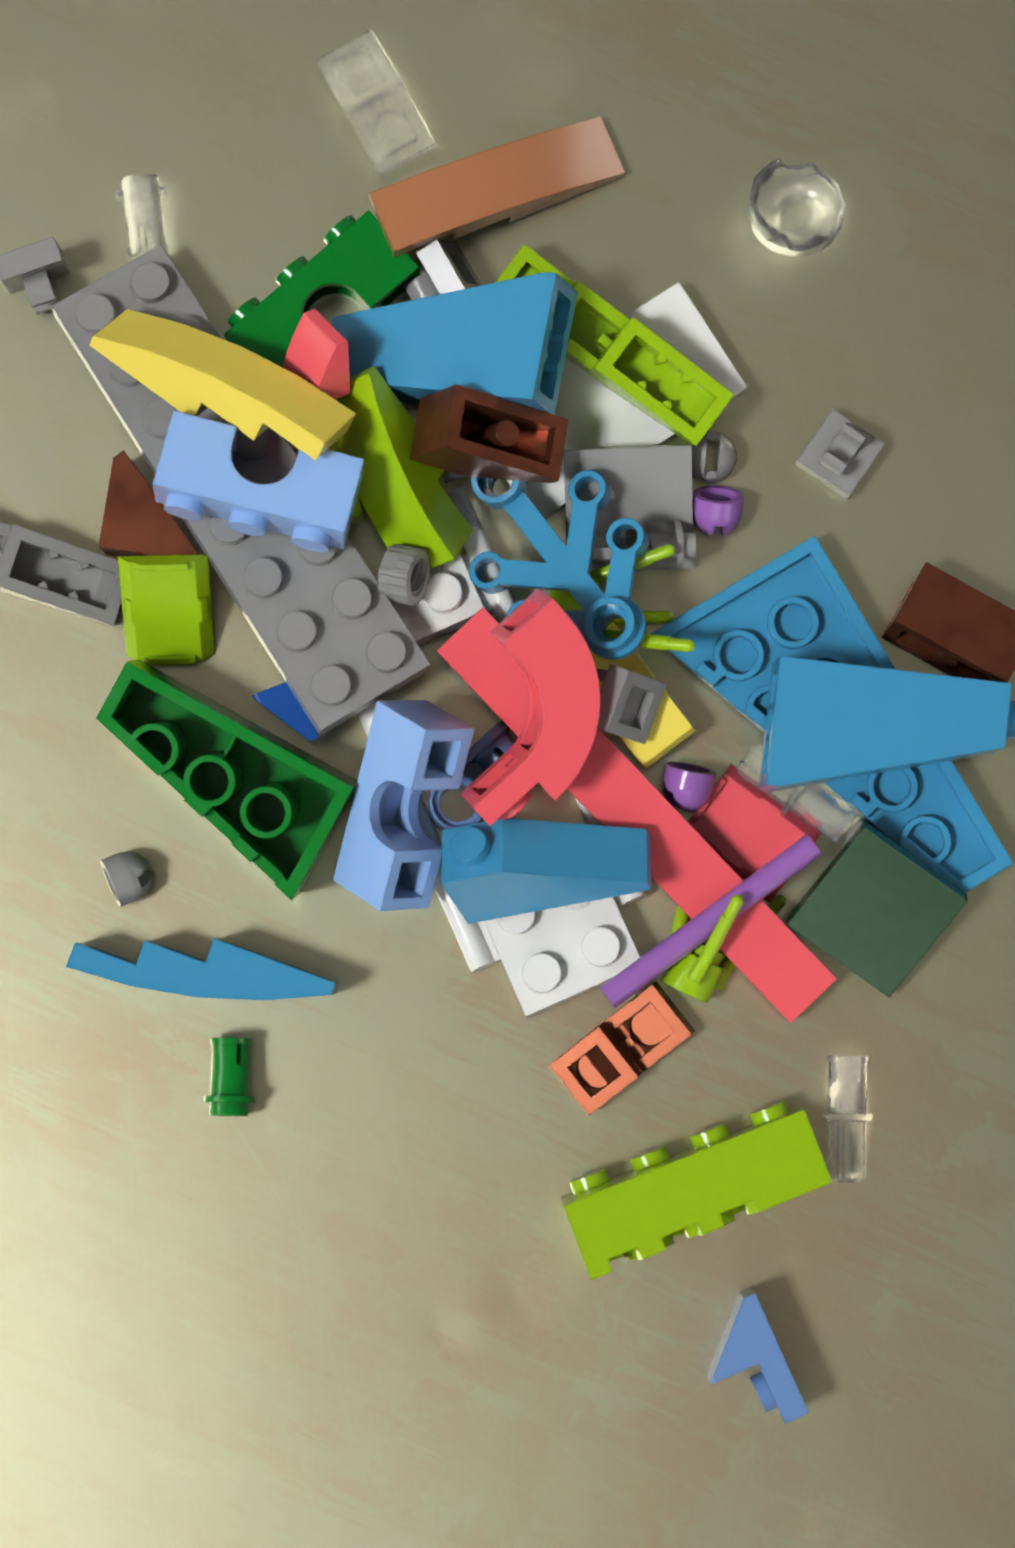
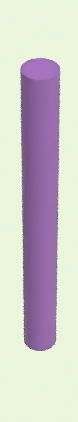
M806 834L599 988L613 1007L616 1008L708 940L734 895H741L744 899V904L736 916L737 918L820 857L822 853Z

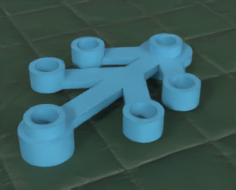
M592 470L581 471L571 479L568 486V494L573 503L566 546L526 495L527 481L512 480L511 488L506 493L497 495L493 491V486L497 479L471 477L474 493L489 507L505 509L546 561L545 563L503 559L494 552H482L474 557L469 566V577L472 583L488 594L499 593L507 586L568 591L584 611H563L579 629L592 652L609 660L622 659L634 653L645 638L647 625L643 611L631 598L636 561L646 552L649 538L646 530L634 519L620 518L610 525L606 533V542L612 551L604 594L590 576L598 513L606 507L611 497L610 486L599 473ZM589 482H597L599 484L598 495L591 501H582L580 499L582 487ZM628 529L636 530V543L628 549L618 548L617 541L620 534ZM490 563H498L500 568L498 577L492 582H482L481 572L483 568ZM526 599L515 602L509 608L506 617ZM615 618L624 619L625 630L623 634L618 638H607L605 634L607 624Z

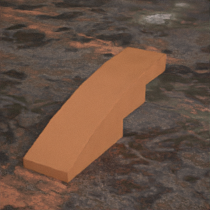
M600 116L509 142L430 169L369 193V200L393 257H397L449 235L454 240L506 218L511 223L625 177V171Z

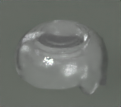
M781 159L771 161L754 177L747 206L751 226L756 238L765 248L789 257L815 255L830 247L840 234L846 208L838 184L824 172L819 171L813 162L803 165H786Z

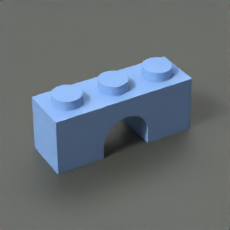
M173 411L153 481L155 501L164 504L166 512L187 520H201L203 514L228 520L227 526L229 528L251 536H264L266 530L291 536L290 541L294 545L314 552H327L329 546L344 550L363 479V458L327 450L315 461L299 449L295 464L286 477L272 484H255L244 479L233 466L238 448L236 426Z
M427 700L377 701L333 881L379 911L429 908L442 858V847L428 839L420 826L418 817L419 798L423 790L460 788L475 728Z

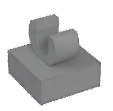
M54 236L1 254L0 279L10 294L25 289L30 305L35 309L37 315L52 310L51 306L59 302L52 280L70 274L62 249Z
M436 239L416 252L427 272L404 285V288L410 299L415 300L481 286V283L456 241Z
M832 409L797 459L795 465L845 499H848L885 444Z
M613 664L609 665L608 670L596 669L598 680L603 682L600 690V713L597 728L645 744L667 684Z

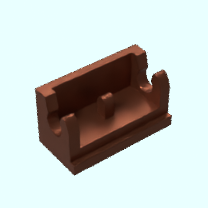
M926 562L915 581L911 583L882 638L949 676L1008 683L1015 670V610Z

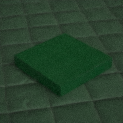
M863 821L788 915L787 926L890 998L966 905L968 897L965 892L870 824Z

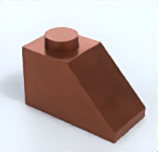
M455 384L420 398L410 460L466 477L554 483L559 481L568 419Z

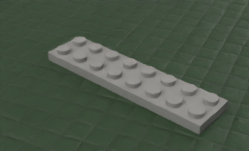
M161 244L51 306L54 317L154 475L156 474L173 411H180L89 344L96 333L126 309L183 323L221 338ZM209 408L198 416L231 425ZM268 427L253 441L237 429L238 448L233 466L244 479L255 484L265 485L278 482L290 473L297 455L286 439ZM205 514L202 515L201 520L183 519L204 554H207L209 562L320 736L430 670L429 661L388 597L379 592L377 580L348 536L344 550L329 546L327 552H314L294 545L290 541L291 536L268 530H266L264 536H251L237 532L227 526L228 520Z

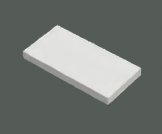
M679 282L626 315L629 319L631 317L636 318L732 392L734 396L731 400L746 392L747 385ZM567 358L565 359L555 412L556 416L568 419L564 449L662 445L677 436L591 377ZM564 450L559 481L554 483L527 481L525 493L545 519L565 507ZM505 480L511 488L512 480Z

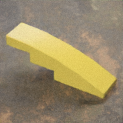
M126 309L96 333L89 344L180 412L198 417L209 408L231 425L236 426L238 430L253 441L269 427L315 461L348 431L356 415L355 412L300 376L242 346L189 325Z

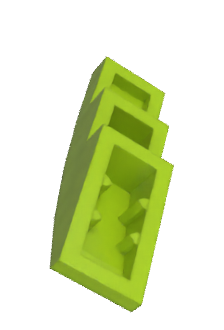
M523 244L495 283L543 272L557 273L578 293L566 358L634 407L694 447L697 446L734 394L636 318H627L581 281L573 282L535 251Z

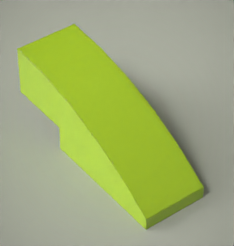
M375 366L351 376L350 394L335 400L355 412L356 415L348 431L337 440L341 453L364 459L363 479L359 497L387 548L393 544H401L425 549L430 557V569L454 560L474 530L438 482L445 470L410 460L416 423Z

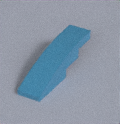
M216 938L213 940L206 961L156 942L144 940L137 962L84 943H75L66 965L68 968L128 986L199 998L275 1000L334 995L339 983Z

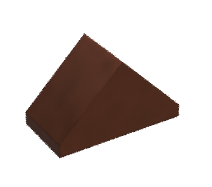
M123 450L113 457L98 547L106 555L112 556L199 555L171 514L164 510V505L155 501L154 491L126 452Z

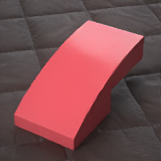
M316 309L304 312L294 331L282 368L300 376L333 399L350 394L348 341Z

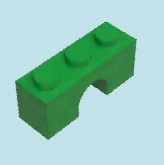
M369 210L357 220L352 215H349L338 222L326 234L324 242L327 246L311 260L308 261L304 256H301L290 263L276 278L279 287L263 301L260 302L254 297L241 305L228 319L231 328L224 333L227 341L242 346L283 367L289 344L304 312L311 310L321 300L333 296L349 298L355 301L363 310L391 305L406 293L404 285L420 275L419 267L407 253L393 257L379 221Z

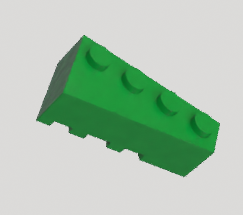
M140 659L126 661L96 717L101 724L157 776L160 775L185 798L184 801L201 817H205L232 842L231 845L247 860L254 862L275 882L274 885L291 901L301 893L354 796L357 784L356 779Z

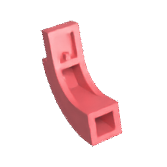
M539 589L532 593L490 631L493 637L515 660L524 674L529 690V712L523 731L516 742L460 793L489 826L499 818L507 820L517 814L529 801V791L536 784L556 801L570 786L584 765L593 745L598 727L600 689L590 649L570 617L553 598Z

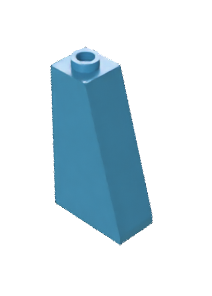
M543 272L332 317L331 325L348 341L350 377L375 366L400 402L419 403L421 397L458 384L555 415L578 293L557 273Z
M780 656L772 663L759 790L773 792L994 754L1006 748V739L1013 740L1015 738V701L1010 700L1012 683Z

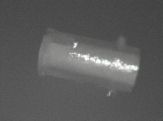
M141 174L120 179L121 190L116 192L117 201H123L129 245L127 249L128 256L139 257L160 244L166 252H169L168 244H166L161 197L166 195V188L159 186L158 175Z

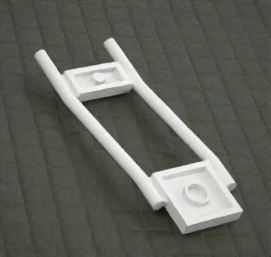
M463 487L453 489L447 492V494L474 530L463 546L466 554L462 556L458 554L454 560L430 569L427 590L424 593L423 599L416 605L411 606L391 602L418 646L461 628L482 607L488 612L493 611L497 622L500 623L506 618L509 608L516 602L509 586L499 593L488 594L474 585L469 577V566L474 557L482 552H493ZM490 563L483 568L481 572L482 582H492L498 577L500 572L498 563ZM376 703L357 714L367 738ZM420 795L418 803L420 826L428 839L442 847L440 837ZM576 799L586 824L601 825ZM441 858L434 889L471 973L483 970L501 960L527 1019L604 985L640 958L618 908L642 899L646 896L645 891L468 924L441 885Z

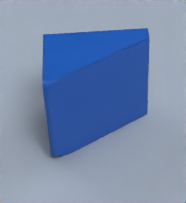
M286 682L252 696L257 703L313 746L322 743L321 739L324 736L318 734Z

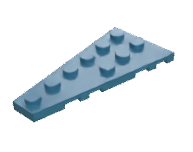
M816 536L811 537L651 633L653 635L692 640L695 643V649L692 652L672 650L669 652L763 733H765L772 663L780 656L896 670ZM952 761L823 783L879 832L963 892L969 891L1014 864Z

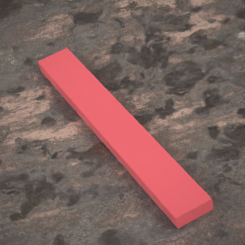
M482 607L436 652L519 738L526 724L529 712L527 682L515 660L490 633L499 623ZM597 728L588 757L567 790L603 826L648 830L651 835V878L690 919H693L743 882V880L605 734ZM762 900L735 919L720 947L722 953L789 1023H792L837 980Z

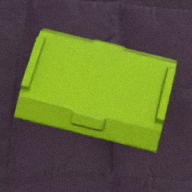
M207 554L117 556L126 656L134 660L140 659L149 665L196 664V661H202L216 654L209 558Z

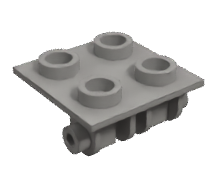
M692 444L564 449L566 546L573 503L568 494V486L571 479L581 471L592 470L599 473L606 480L611 490L608 504L598 513L591 571L610 564L612 551L607 545L606 533L610 525L620 518L634 519L646 530L649 538L647 550L650 551L666 544H671L675 547L674 555L637 570L694 568L693 558H696V535L693 532ZM597 482L585 484L580 491V499L582 501L593 500L598 495L599 484ZM633 529L623 531L618 537V548H631L636 543L637 531Z

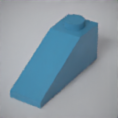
M510 818L507 820L498 819L491 826L486 822L444 829L442 830L441 885L468 924L652 890L651 835L647 829Z

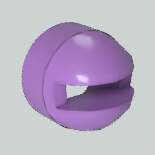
M718 485L703 486L695 489L693 492V521L697 528L705 534L712 536L716 526L720 527L723 536L729 535L740 523L743 514L744 494L735 488Z
M667 762L663 778V794L672 806L687 812L698 810L707 803L713 792L716 772L699 765Z

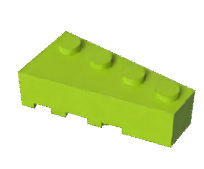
M780 1101L751 1112L749 1115L753 1124L729 1133L726 1124L722 1123L689 1136L693 1147L669 1156L666 1147L661 1146L629 1159L633 1170L612 1178H608L604 1168L571 1180L569 1184L572 1193L561 1196L591 1281L613 1272L610 1261L625 1257L626 1261L638 1258L639 1260L646 1259L665 1251L666 1247L675 1243L673 1238L684 1233L687 1238L705 1235L735 1221L734 1214L745 1210L748 1215L756 1214L833 1183L805 1109L797 1107L789 1110L786 1101Z

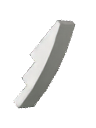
M0 522V591L114 626L121 605L118 560L15 524L8 525Z

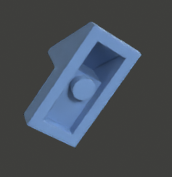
M749 1287L738 1293L708 1370L707 1378L710 1384H714L754 1365H758L761 1372L750 1376V1379L766 1413L777 1408L786 1424L809 1412L757 1295Z

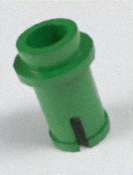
M210 1038V1045H212L210 1095L204 1096V1103H210L209 1115L247 1117L248 1104H255V1097L248 1096L250 1046H252V1039Z

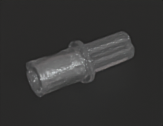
M754 744L748 749L736 770L738 776L759 789L763 746L760 744ZM818 784L773 792L761 791L783 806L782 814L787 816L792 812L826 835L836 845L859 814L857 809L851 808Z
M827 1055V1062H829L828 1113H821V1119L828 1120L827 1169L833 1182H862L865 1178L866 1121H873V1114L866 1113L867 1063L869 1062V1056Z

